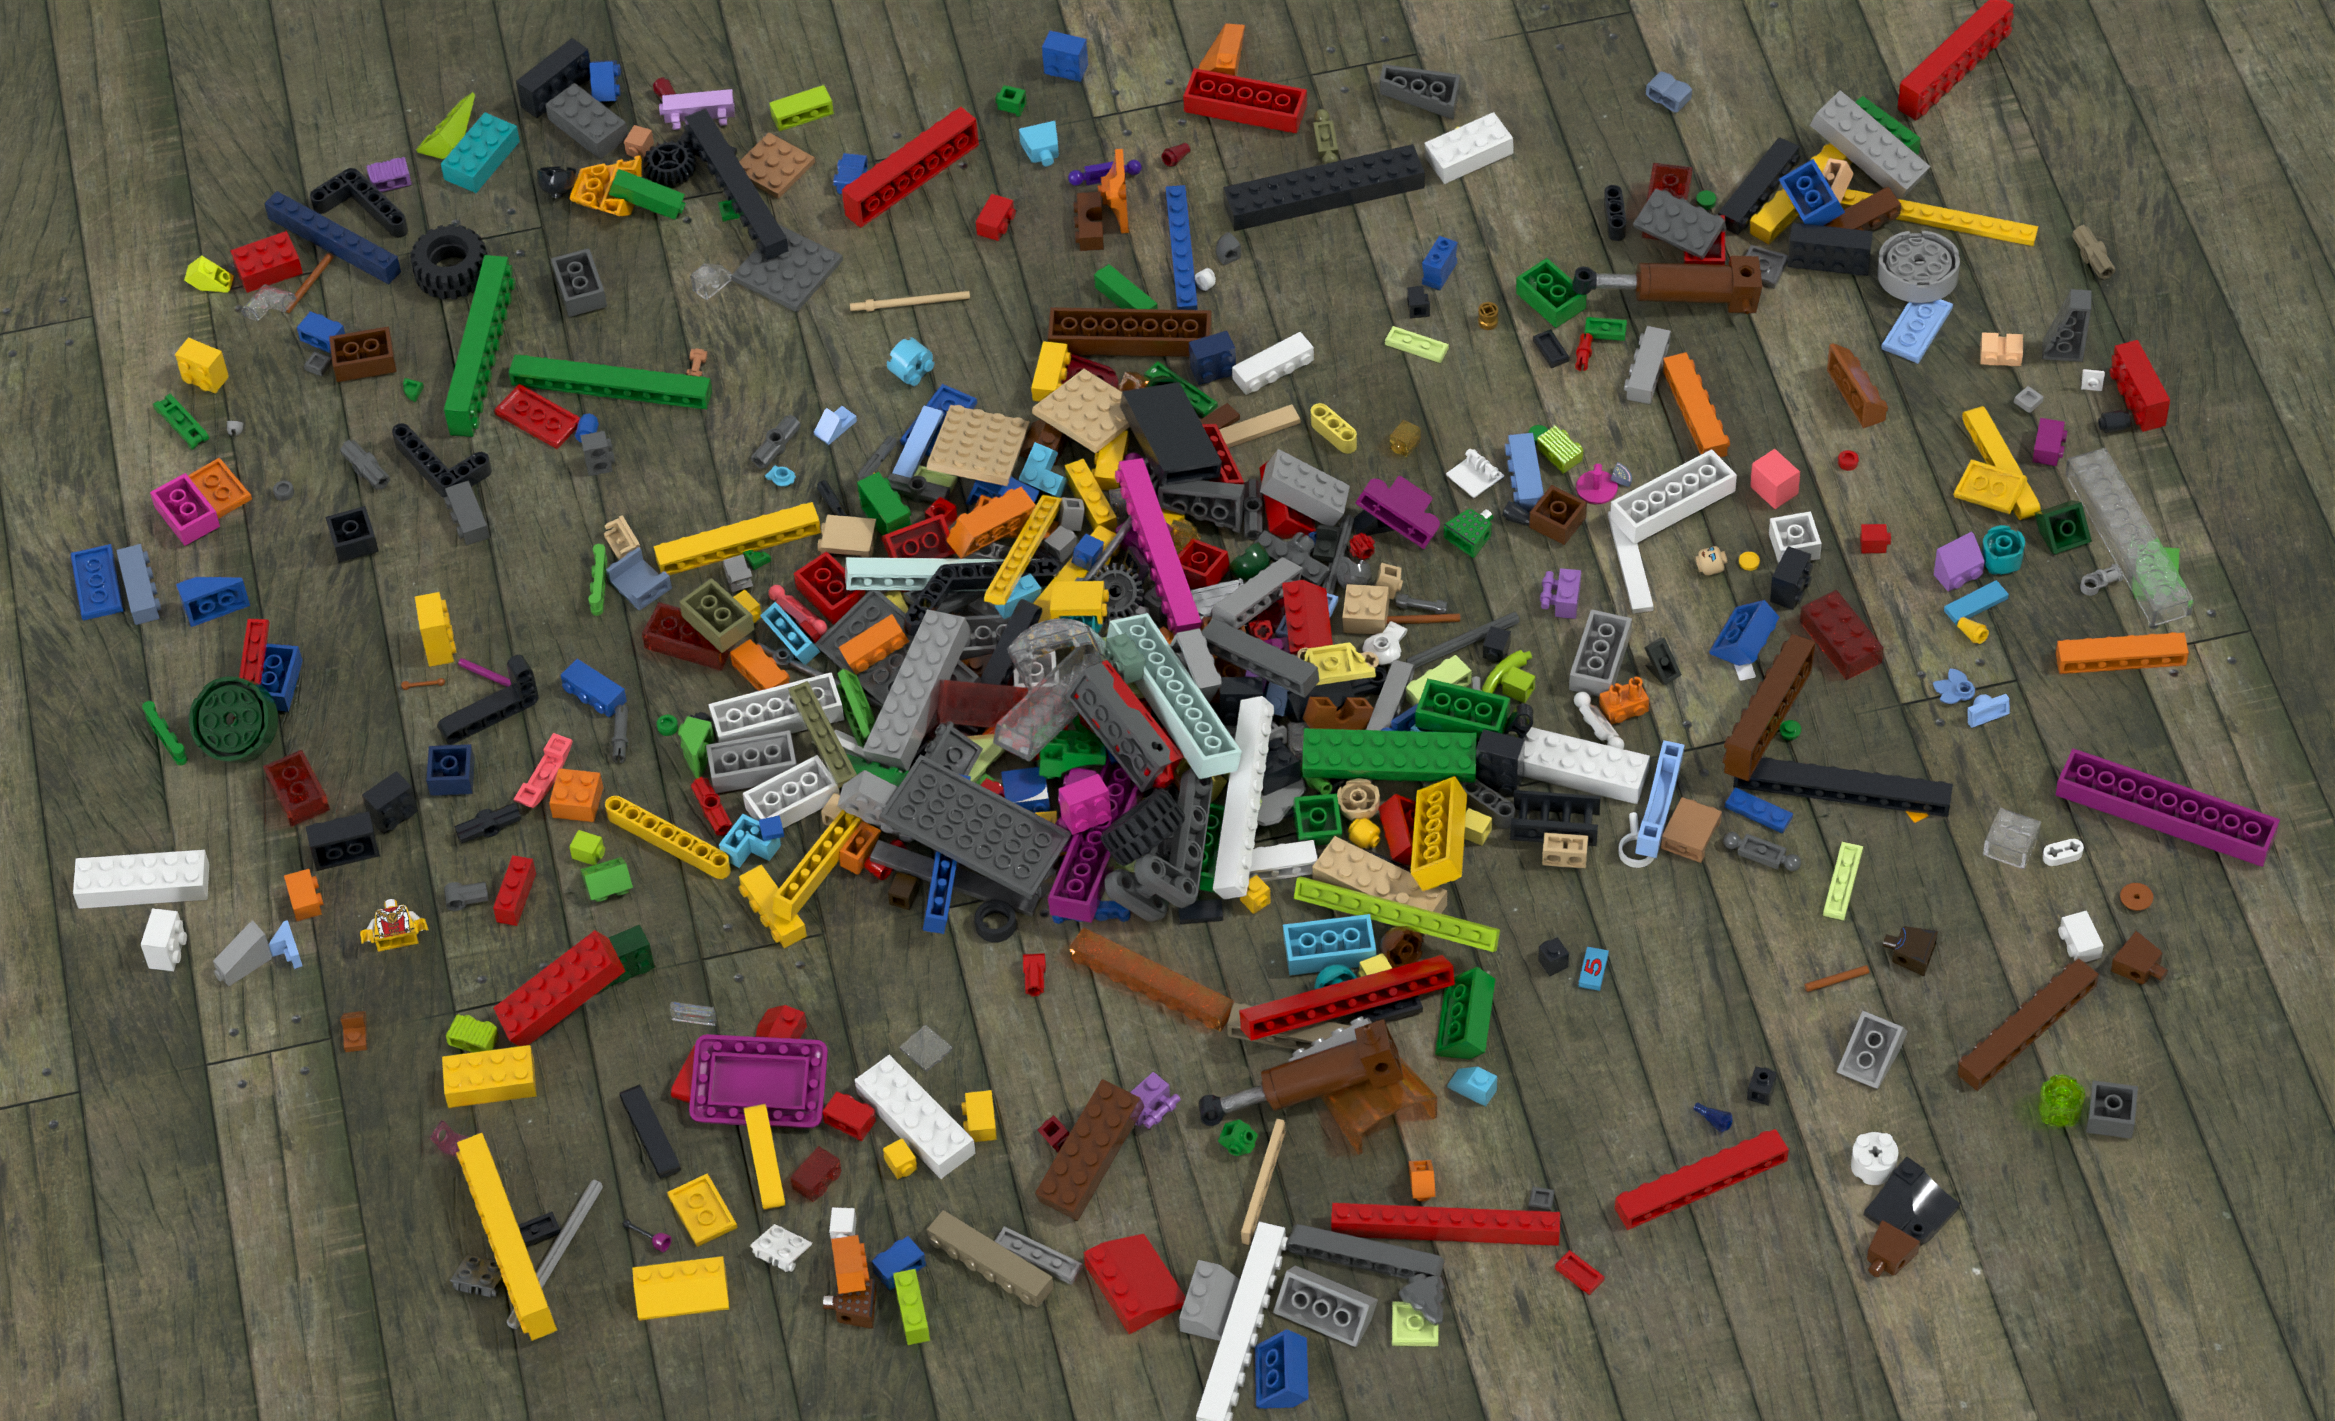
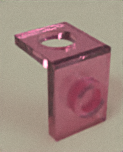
M443 1120L440 1121L430 1136V1139L443 1153L457 1157L456 1152L460 1151L457 1142L470 1138L455 1133ZM445 1129L446 1136L443 1141H439V1133Z

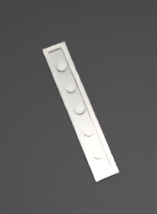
M1608 511V519L1632 613L1653 611V603L1638 544H1634L1610 519V511Z

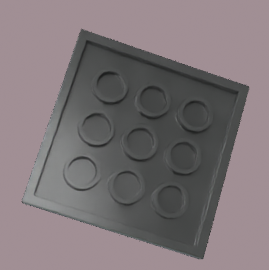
M779 225L787 237L789 251L767 260L764 254H760L756 248L733 273L732 281L798 312L841 264L843 256Z

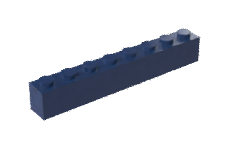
M276 191L264 203L269 220L389 285L401 273L398 256L286 195Z

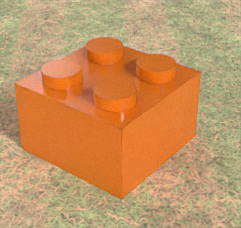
M559 768L549 802L552 817L594 822L603 791L601 774L598 772Z

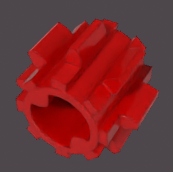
M1359 533L1350 539L1349 545L1351 549L1349 551L1354 558L1358 557L1365 560L1375 553V547L1373 546L1375 542L1371 536L1367 537L1366 534Z

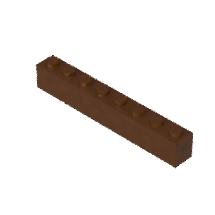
M2079 958L2073 964H2067L2058 977L2054 976L2049 981L2048 986L2043 990L2039 989L2031 1001L2028 1003L2024 1002L2014 1016H2008L1999 1029L1995 1028L1992 1030L1984 1042L1980 1041L1974 1047L1973 1052L1969 1055H1964L1958 1062V1076L1978 1092L2097 986L2099 974Z

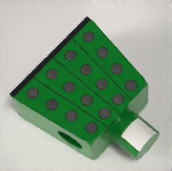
M1467 509L1444 524V538L1474 558L1491 537L1492 524L1490 521L1493 519V515L1486 509L1481 514L1476 513L1472 509Z

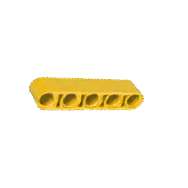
M766 1104L744 1108L763 1210L786 1206Z

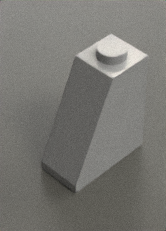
M254 921L250 922L213 960L216 968L214 974L220 982L224 980L228 986H231L272 959L266 936Z

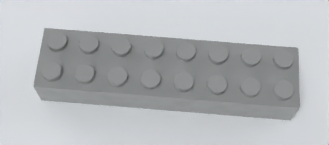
M932 610L926 611L862 750L869 764L874 761L880 763L882 767L890 768L892 766L904 772L909 770L972 630L965 617Z

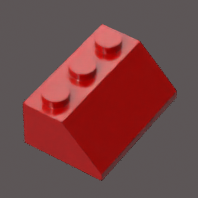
M1394 794L1379 806L1380 820L1383 824L1392 860L1405 865H1411L1416 801Z

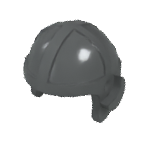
M1348 557L1341 559L1340 569L1336 572V576L1344 590H1346L1347 584L1367 585L1372 574L1368 562L1361 560L1356 564Z

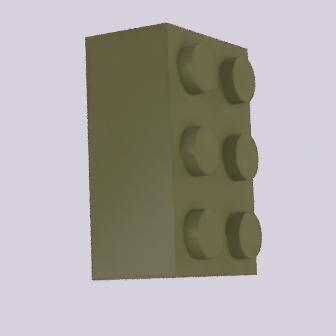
M712 578L679 601L682 617L722 653L754 630L752 614Z

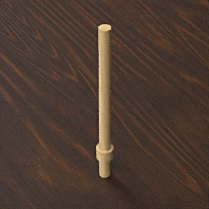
M969 291L878 301L868 299L865 300L866 302L850 303V311L867 310L869 312L879 308L970 299Z

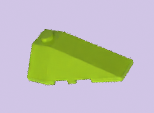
M472 92L460 100L447 114L448 117L435 127L436 130L422 141L416 151L441 159L446 158L465 136L475 94Z

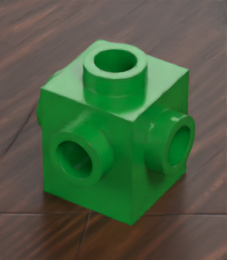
M1239 1119L1225 1123L1218 1142L1228 1149L1230 1154L1240 1156L1251 1153L1255 1147L1258 1134L1248 1124Z

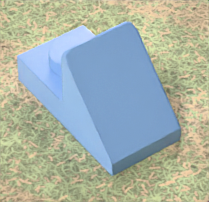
M843 406L834 413L826 408L814 431V435L829 445L856 423L857 417Z
M288 920L284 921L270 941L269 949L272 957L285 953L287 962L292 961L295 969L301 967L302 963Z

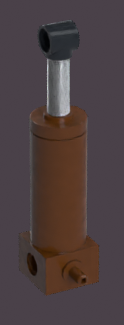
M1731 256L1729 265L1638 263L1637 270L1633 275L1597 274L1591 268L1582 266L1575 270L1572 288L1581 295L1588 294L1591 290H1596V288L1634 289L1637 301L1727 303L1728 313L1749 314L1757 312L1762 291L1759 256Z
M1384 1019L1355 1028V1040L1262 1070L1260 1086L1223 1098L1215 1095L1203 1096L1198 1102L1201 1122L1207 1126H1215L1222 1121V1118L1227 1113L1265 1100L1270 1103L1274 1111L1368 1080L1371 1081L1374 1089L1404 1080L1398 1048Z

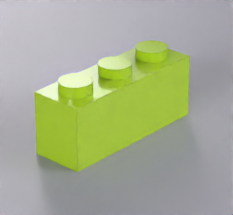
M824 85L769 103L771 117L779 132L834 114L832 100Z
M916 1269L893 1273L907 1345L930 1341Z

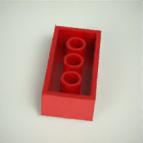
M2134 340L2116 345L2112 355V367L2109 369L2111 378L2115 379L2119 393L2123 394L2127 408L2132 411L2136 425L2140 426L2142 432L2166 426L2170 398L2139 341Z

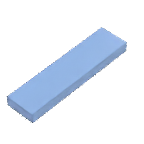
M923 406L892 473L910 478L914 476L944 415L943 411Z

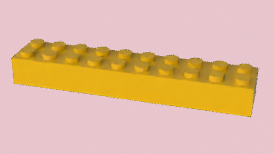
M483 1133L457 1142L460 1150L456 1152L458 1160L462 1166V1171L468 1182L475 1206L481 1217L482 1225L488 1236V1241L494 1252L495 1260L501 1271V1276L507 1287L508 1295L514 1306V1311L523 1333H529L533 1341L558 1331Z

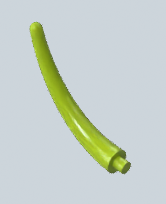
M1518 650L1502 660L1491 671L1481 690L1493 694L1500 684L1503 675L1506 672L1509 673L1513 666L1520 668L1527 665V660L1532 659L1531 652L1523 653L1522 650Z

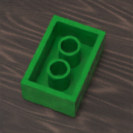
M1545 258L1516 277V294L1555 328L1586 309L1587 294L1581 295L1576 293L1572 288L1573 280L1548 258Z

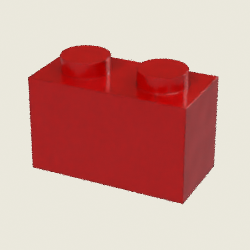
M991 194L976 220L977 235L999 241L1002 234L1006 233L1010 220H1013L1015 217L1016 209H1014L1013 200Z
M837 1091L822 1111L824 1123L863 1141L876 1122L875 1110L867 1103L862 1104L854 1100L852 1096Z

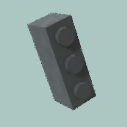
M469 481L445 488L447 497H444L447 509H452L450 516L453 524H458L456 530L459 539L463 538L467 546L490 538L487 524Z

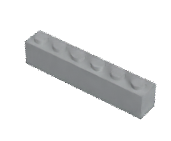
M1283 557L1265 570L1260 571L1254 578H1250L1247 583L1239 586L1234 592L1226 595L1223 600L1216 602L1211 610L1212 619L1225 622L1229 626L1239 629L1284 596L1282 583L1300 580L1303 568Z

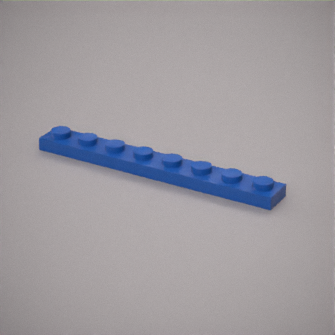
M1185 185L1166 186L1177 310H1198Z

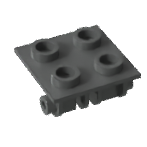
M466 1255L450 1282H453V1287L457 1291L473 1294L476 1287V1295L481 1293L482 1296L492 1298L498 1295L499 1288L496 1286L502 1276L496 1261Z

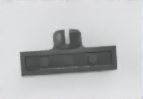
M1263 531L1255 543L1259 542L1264 546L1269 554V559L1276 562L1283 557L1303 568L1301 578L1318 586L1331 572L1329 567L1310 557V554L1314 551L1315 544L1309 536L1302 537L1304 533L1298 532L1290 541L1285 542L1271 533Z

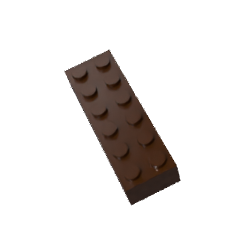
M1104 1079L1100 1081L1037 1188L1035 1195L1039 1202L1076 1221L1080 1219L1145 1107L1140 1097Z

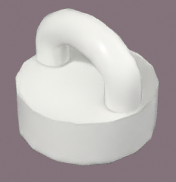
M1206 268L1196 273L1195 281L1200 289L1207 291L1214 286L1216 279L1211 269Z

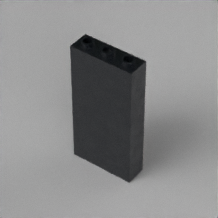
M1180 382L1122 391L1120 408L1161 487L1220 477L1222 461Z

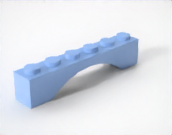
M1663 740L1651 794L1637 838L1635 854L1657 858L1682 763L1683 744Z

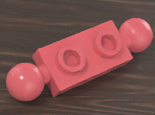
M773 585L768 591L770 599L776 601L787 614L792 615L798 624L807 620L818 631L820 636L826 633V623L792 595H785V590L782 586Z

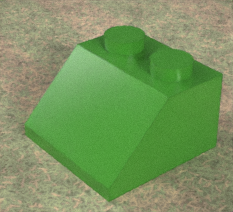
M687 716L684 724L682 723L679 727L678 735L681 737V748H683L684 758L697 779L702 777L709 762L706 745L714 744L715 741L711 722Z
M622 857L580 869L588 895L591 900L595 899L596 902L606 900L608 895L614 893L616 895L626 894L629 892L628 889L633 888L626 862Z

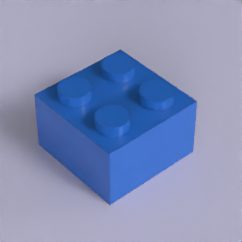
M1049 31L1042 46L1044 74L1081 82L1088 67L1086 39Z

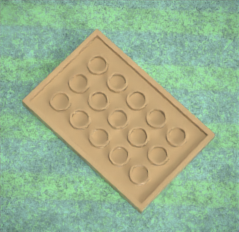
M950 405L927 462V470L1008 486L1028 432L1030 421H1025L1022 418L1006 417L999 413H987L980 409H968L961 405Z

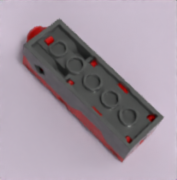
M1108 660L1083 669L1066 694L1068 699L1141 792L1154 787L1163 789L1169 786L1174 780V770L1183 759V755Z

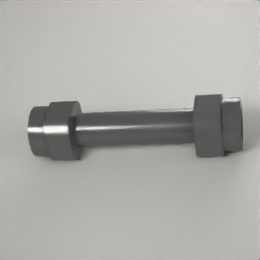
M1398 594L1396 606L1407 609V606L1435 610V614H1446L1448 602L1437 599V602L1409 598L1408 594Z

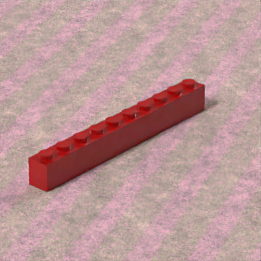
M1443 955L1242 1009L1239 1010L1241 1030L1252 1041L1455 985L1453 965Z
M1332 1203L1331 1231L1360 1238L1559 1246L1560 1212Z

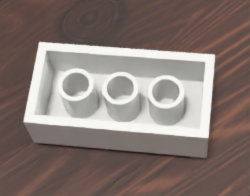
M1494 112L1425 142V158L1444 184L1513 154V137Z
M818 755L744 792L743 799L745 809L753 819L759 821V819L780 815L782 827L785 828L824 808L833 793L840 795V792L831 773Z

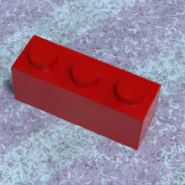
M512 855L493 907L497 923L518 925L536 876L533 859Z

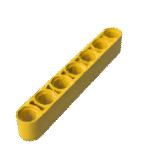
M1981 406L1964 411L1962 418L1965 427L1986 464L2023 475L1985 407ZM2027 481L2013 507V511L2019 520L2035 516V512L2041 511L2039 501Z
M611 796L606 800L607 817L613 824L717 879H724L730 875L729 857L722 850L620 796Z

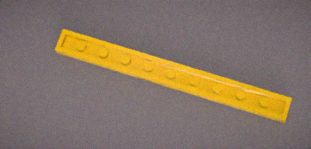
M1847 189L1840 204L1843 209H1846L1873 194ZM1898 199L1901 203V214L1896 218L1897 220L2034 246L2038 226Z
M1041 496L987 589L985 602H990L994 605L1006 604L1060 510L1062 498Z

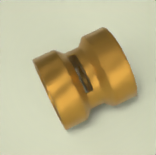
M1492 302L1482 303L1478 308V324L1484 330H1493L1498 325V306Z

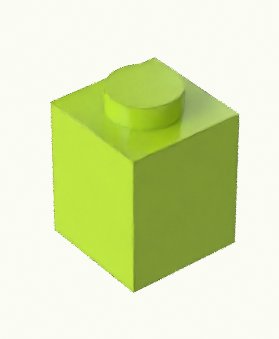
M1513 666L1509 673L1506 672L1502 677L1503 694L1526 703L1535 689V676Z
M578 830L569 846L572 859L591 865H596L605 853L602 837Z

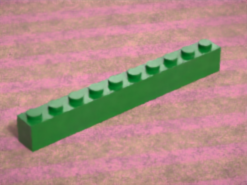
M514 354L509 370L511 386L521 384L527 388L707 409L712 394L711 379L703 376H689L662 371L656 372L645 369L607 366L604 364L549 359L546 357Z

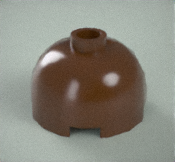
M1407 926L1393 927L1381 939L1380 954H1384L1392 968L1418 962L1423 953L1420 949L1424 939L1421 934Z

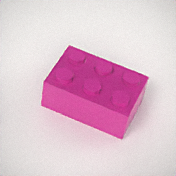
M186 473L150 492L154 508L184 546L220 527L216 511Z

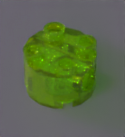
M2063 1074L2050 1077V1080L2042 1084L2037 1106L2041 1120L2045 1124L2058 1127L2076 1125L2083 1111L2085 1101L2084 1087L2082 1084L2080 1086L2074 1077Z

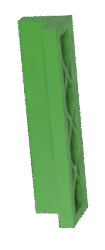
M842 669L837 673L841 683L836 688L858 746L864 748V739H868L876 720L857 675Z

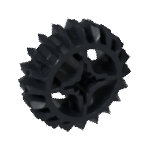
M673 139L671 142L664 140L662 144L657 142L656 147L650 146V151H646L643 159V169L647 178L652 182L660 185L664 184L666 187L668 185L675 187L677 183L682 185L683 180L689 181V176H693L696 168V158L692 149L687 144L682 145L680 141L675 143Z

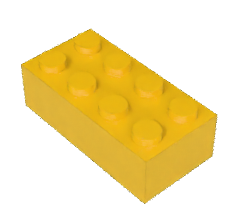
M531 1045L442 1057L444 1094L448 1108L537 1096L534 1057Z

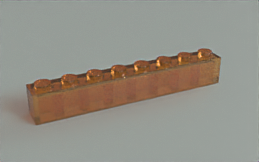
M1084 927L1070 945V957L1075 963L1083 964L1091 968L1095 973H1102L1110 977L1112 981L1128 986L1134 992L1147 995L1149 999L1159 1001L1169 1009L1185 1014L1189 1019H1196L1204 1023L1210 1029H1216L1221 1032L1229 1020L1234 1000Z

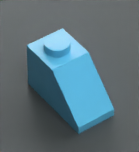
M1480 1067L1461 1068L1456 1071L1447 1084V1088L1486 1107L1497 1091V1076Z

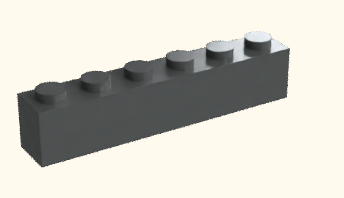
M1213 618L1201 631L1202 635L1206 638L1209 653L1304 698L1319 682L1318 667L1313 663L1299 659L1296 655L1282 651L1277 646L1267 644L1259 638L1229 626L1225 622Z

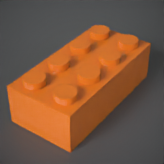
M1022 487L1015 490L1010 489L1002 497H994L986 505L977 506L971 513L961 514L956 519L957 523L950 529V535L946 541L959 558L963 559L1024 527L1036 505Z

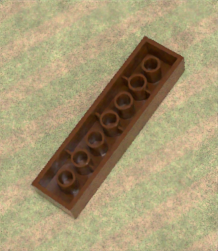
M1050 307L1048 342L1067 344L1068 353L1190 357L1189 342L1212 335V310Z
M1791 634L1788 641L1783 642L1781 653L1779 655L1776 654L1772 668L1767 669L1765 680L1763 682L1760 681L1756 695H1752L1750 698L1749 707L1747 709L1744 708L1740 722L1735 723L1731 737L1728 736L1724 744L1726 752L1722 761L1725 764V774L1749 781L1812 673L1815 641Z

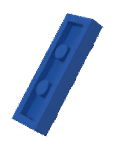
M1736 787L1725 802V808L1782 834L1793 818V813Z

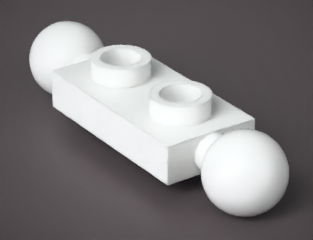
M1586 692L1577 693L1574 697V704L1580 708L1579 710L1584 716V721L1595 730L1594 734L1596 737L1603 741L1607 740V746L1624 749V741L1618 737L1619 735L1599 708L1590 704L1591 698Z

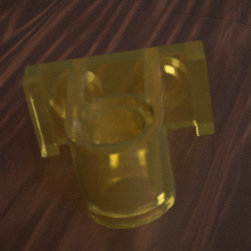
M1181 519L1180 522L1173 520L1171 528H1173L1171 538L1178 555L1192 538L1200 541L1202 536L1197 532V528L1192 526L1191 522Z

